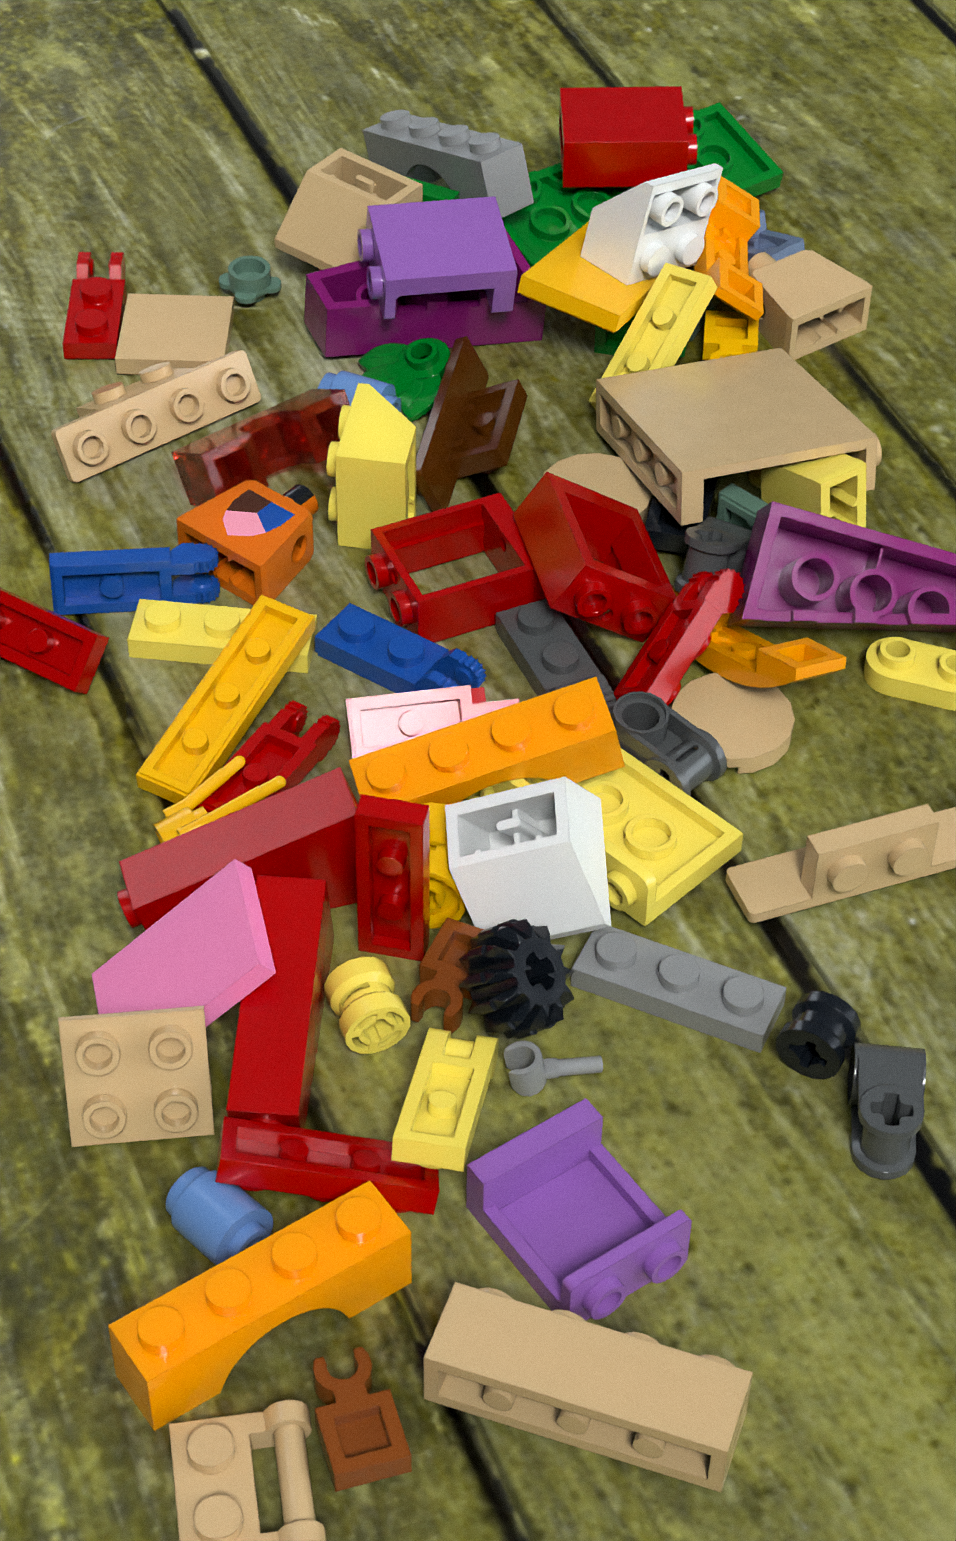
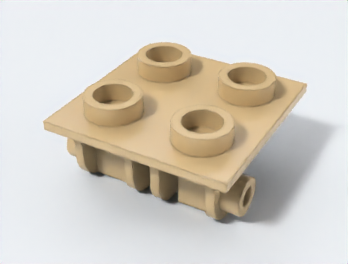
M204 1006L58 1018L72 1147L214 1135L211 1075L209 1072Z

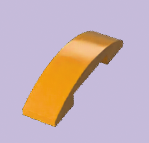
M721 176L718 185V199L710 213L704 235V249L696 265H694V271L712 277L718 287L713 295L715 298L749 319L758 321L764 314L763 284L749 276L748 241L760 228L759 199Z
M673 588L677 597L679 593ZM730 613L722 614L710 633L711 642L709 646L695 659L710 671L718 673L729 681L757 688L787 685L833 674L846 668V656L808 637L773 644L742 627L727 626Z

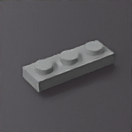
M612 926L592 931L571 969L574 971L571 975V986L758 1053L762 1052L784 1006L787 987Z

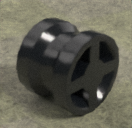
M824 991L807 992L802 994L794 1006L792 1021L785 1024L776 1038V1050L788 1067L803 1076L812 1079L834 1077L845 1061L844 1049L851 1047L861 1031V1021L857 1012L838 996Z

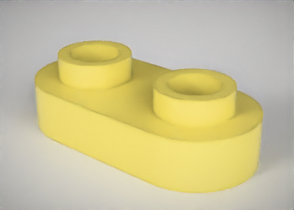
M903 637L882 638L869 646L866 652L863 675L866 683L873 690L887 696L956 711V650L913 641Z

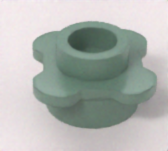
M242 256L234 259L228 266V273H224L219 277V286L222 289L230 290L235 295V300L238 303L251 304L263 300L267 293L274 294L281 290V280L278 277H271L270 264L267 260L258 256Z

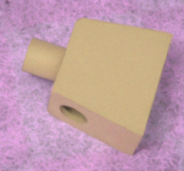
M802 250L778 261L766 252H760L754 255L748 262L749 276L763 284L764 314L759 318V332L774 349L782 348L790 357L796 360L866 330L872 285L813 250Z

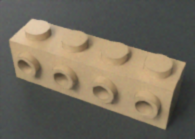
M455 1282L424 1355V1399L722 1492L747 1413L753 1372L737 1368L731 1362L719 1356H698L662 1345L654 1338L643 1333H622L586 1322L581 1316L567 1310L550 1311L514 1300L508 1294L498 1289L486 1287L477 1289Z

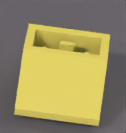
M358 383L351 406L343 405L340 411L338 437L340 441H331L328 449L327 476L336 477V486L332 487L329 497L328 519L329 521L337 522L338 546L371 549V529L416 517V426L370 384Z

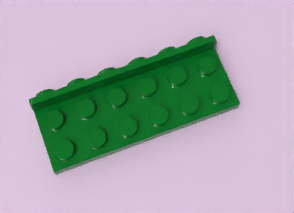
M720 102L700 110H693V134L697 135V164L687 165V170L716 163L723 167L721 176L754 197L780 187L784 172ZM560 162L539 171L529 172L534 203L503 217L502 220L506 231L530 267H532L585 225L590 219L593 207L633 187L563 188Z

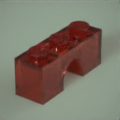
M311 389L172 451L171 453L190 505L199 506L246 480H256L268 487L266 476L294 465L318 464L326 460L331 441H340L338 437V424L341 408L343 405H350L345 389Z

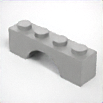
M395 110L385 113L380 117V123L363 130L369 160L398 174L428 183L443 178L450 189L460 191V199L495 196L502 218L534 203L522 143L500 138L498 133H480L469 130L467 125L442 123L436 117L422 118L414 116L408 110Z

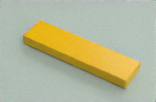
M261 595L136 773L138 788L177 803L222 768L316 630L315 616Z

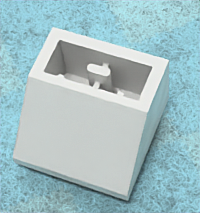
M714 163L646 181L593 207L580 257L627 286L657 277L665 262L683 268L696 265L704 249V235L710 213L718 199V185L723 167Z
M564 776L445 805L449 871L475 927L485 930L512 919L518 921L527 919L531 926H547L550 932V940L611 927L602 807L599 797Z

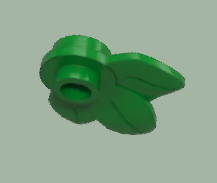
M423 338L413 341L408 345L388 343L377 346L364 354L358 362L361 368L366 371L362 376L394 385L396 397L400 398L402 402L401 410L404 416L410 422H413L433 408L434 399L438 393L451 352L443 341L435 338Z

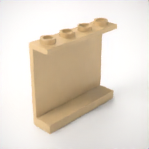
M782 348L596 379L597 432L681 526L703 522L704 479L847 454L866 463V491L875 489L876 467L880 465L882 458L878 437Z

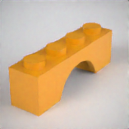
M597 677L349 760L359 796L364 794L418 804L434 802L448 805L461 802L484 788L509 780L522 778L552 780L565 776L578 783L625 767L616 728Z
M369 1180L109 1324L108 1329L115 1374L153 1431L220 1394L228 1375L243 1354L261 1337L281 1323L299 1314L322 1308L339 1310L350 1319L411 1284V1231Z

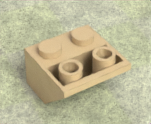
M339 148L306 171L275 237V248L321 270L359 261L357 232L358 229H366L367 206L423 202V184L343 148Z

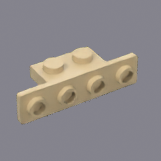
M235 350L196 368H172L170 362H162L139 372L141 380L124 387L123 382H116L94 390L91 393L93 401L76 408L79 415L78 419L59 426L51 432L68 480L80 482L258 403L261 400V394L246 352Z
M928 804L812 834L807 836L806 847L728 868L725 881L747 920L751 923H757L956 868V807L933 812Z

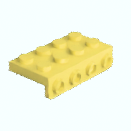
M621 748L625 767L576 784L601 799L610 906L616 910L624 911L645 927L737 855L742 849L743 833ZM542 778L509 780L484 788L466 799L470 800L548 780Z

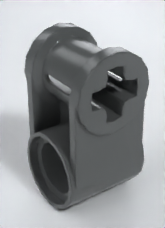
M712 516L707 517L699 525L688 528L685 531L684 541L689 546L683 572L675 578V590L679 593L683 586L689 583L688 578H692V574H697L698 572L707 571L715 575V571L729 568V570L735 569V572H740L741 575L752 530Z
M639 691L627 693L615 702L612 720L616 728L620 748L683 792L691 796V791L704 781H714L724 775L727 769V759L718 741L710 733L697 728L667 706L660 697L652 693Z
M856 1042L852 1044L847 1090L848 1105L851 1106V1155L856 1166L870 1177L882 1180L896 1179L906 1175L913 1167L916 1154V1133L921 1129L925 1113V1049Z

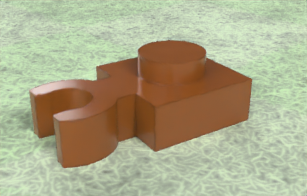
M448 917L446 918L419 964V982L421 983L411 994L412 1021L419 1023L427 1009L438 1006L445 1008L444 1030H450L452 1034L460 1027L463 1021V997L472 1000L469 991L458 987L468 977V973L462 967L459 959L471 949L470 939L478 936L483 929Z
M363 1347L353 1349L355 1374L347 1379L332 1377L327 1370L324 1357L315 1358L313 1362L314 1389L319 1399L326 1404L325 1406L314 1408L315 1425L335 1492L412 1472L410 1449L391 1390L386 1389L370 1394L372 1389V1363L369 1354Z

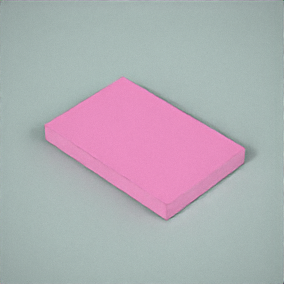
M234 859L93 972L92 980L98 1014L204 1006L205 1025L207 1027L272 977L276 971L252 868Z

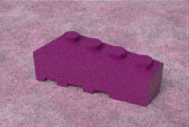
M506 231L517 267L513 311L491 313L485 289L400 296L396 299L395 319H383L378 299L370 300L368 295L367 267L370 266L369 262H360L359 260L306 274L304 323L325 357L366 354L369 350L388 343L408 345L413 341L423 338L439 339L446 343L449 348L453 347L455 339L464 336L468 337L472 346L542 340L546 305L524 297L517 292L521 275L531 267Z

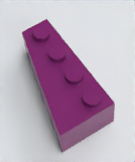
M774 501L757 511L740 575L741 578H744L745 593L742 594L743 599L738 600L739 605L734 613H730L727 626L956 632V553Z

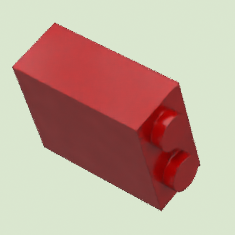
M682 86L560 88L559 142L563 188L635 187L646 181L687 171V165H696L697 135L693 134V107L684 106Z

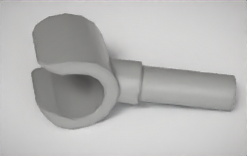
M516 1041L509 1044L503 1053L506 1067L511 1070L508 1072L510 1085L521 1096L531 1097L538 1094L544 1088L547 1079L603 1072L601 1056L543 1059L540 1048L529 1041Z

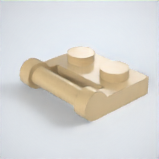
M283 1400L269 1405L261 1412L169 1424L179 1541H327L324 1525L316 1521L305 1441L312 1431L310 1411L307 1404L298 1400ZM275 1447L284 1526L275 1532L260 1533L251 1450Z

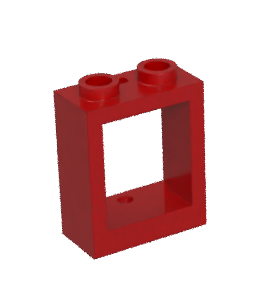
M546 472L513 513L550 608L643 643L651 634L669 604L676 599V594L637 508Z
M501 493L371 529V555L365 557L366 573L372 587L375 590L382 589L387 597L389 609L396 625L400 627L405 626L407 630L435 643L494 625L497 612L546 599L514 519V511ZM480 552H485L498 571L496 574L422 595L409 573Z

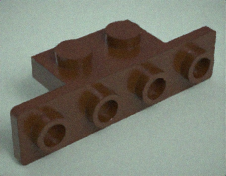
M467 336L455 339L416 456V493L420 497L425 498L432 512L449 506L457 478L476 473L488 474L503 466H507L527 400V394L519 379L486 388L489 379L488 373Z

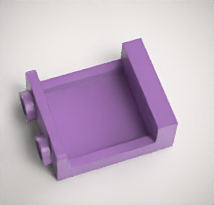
M495 196L367 206L366 229H358L357 232L358 254L360 262H369L370 266L367 267L368 295L370 300L378 299L383 319H395L396 299L400 296L485 289L491 313L513 311L517 267Z
M587 1098L467 1164L466 1191L467 1209L550 1310H567L581 1316L585 1321L591 1317L598 1320L610 1315L623 1303L626 1296L651 1281L653 1283H662L674 1276L688 1258L692 1220L683 1210H678L666 1217L602 1145L603 1116Z

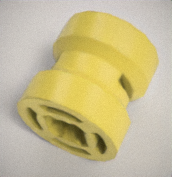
M359 957L348 960L335 968L328 975L324 984V993L331 1009L336 1015L341 1016L339 1019V1029L346 1045L351 1051L360 1054H373L392 1047L407 1034L410 1028V1015L406 1006L398 995L393 994L395 982L390 970L383 960L376 957Z

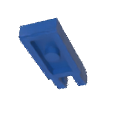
M199 542L198 544L181 543L172 550H170V547L49 553L53 610L59 615L136 611L139 599L192 604L210 603L212 600L215 601L220 593L218 578L208 574L209 571H214V568L218 567L217 548H213L212 545H207V543L201 544ZM173 575H180L172 581Z
M351 603L315 636V652L318 653V656L394 693L471 685V688H478L487 676L485 674L486 670L482 667L483 664H480L478 659H474L472 655L468 656L466 652L457 648L449 651L445 647Z

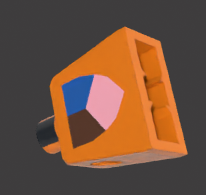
M246 480L176 519L178 544H198L200 542L201 544L207 543V545L217 548L218 567H215L214 571H209L208 574L218 578L220 586L253 606L261 595L275 600L312 558L314 552L312 516L318 511V502L311 490L301 484L293 486L281 495L256 480Z

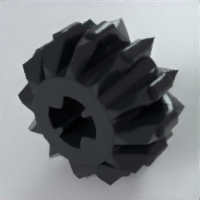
M512 919L482 930L478 936L470 939L471 949L459 959L462 967L468 973V977L458 987L470 992L473 1001L468 1013L483 1015L486 1033L498 1032L499 1034L504 1033L507 1039L514 1037L523 1039L536 1035L539 1031L552 1028L555 1023L564 1019L563 1008L574 1000V996L565 982L574 971L563 965L561 956L565 945L551 944L550 932L547 926H531L527 919L519 921Z

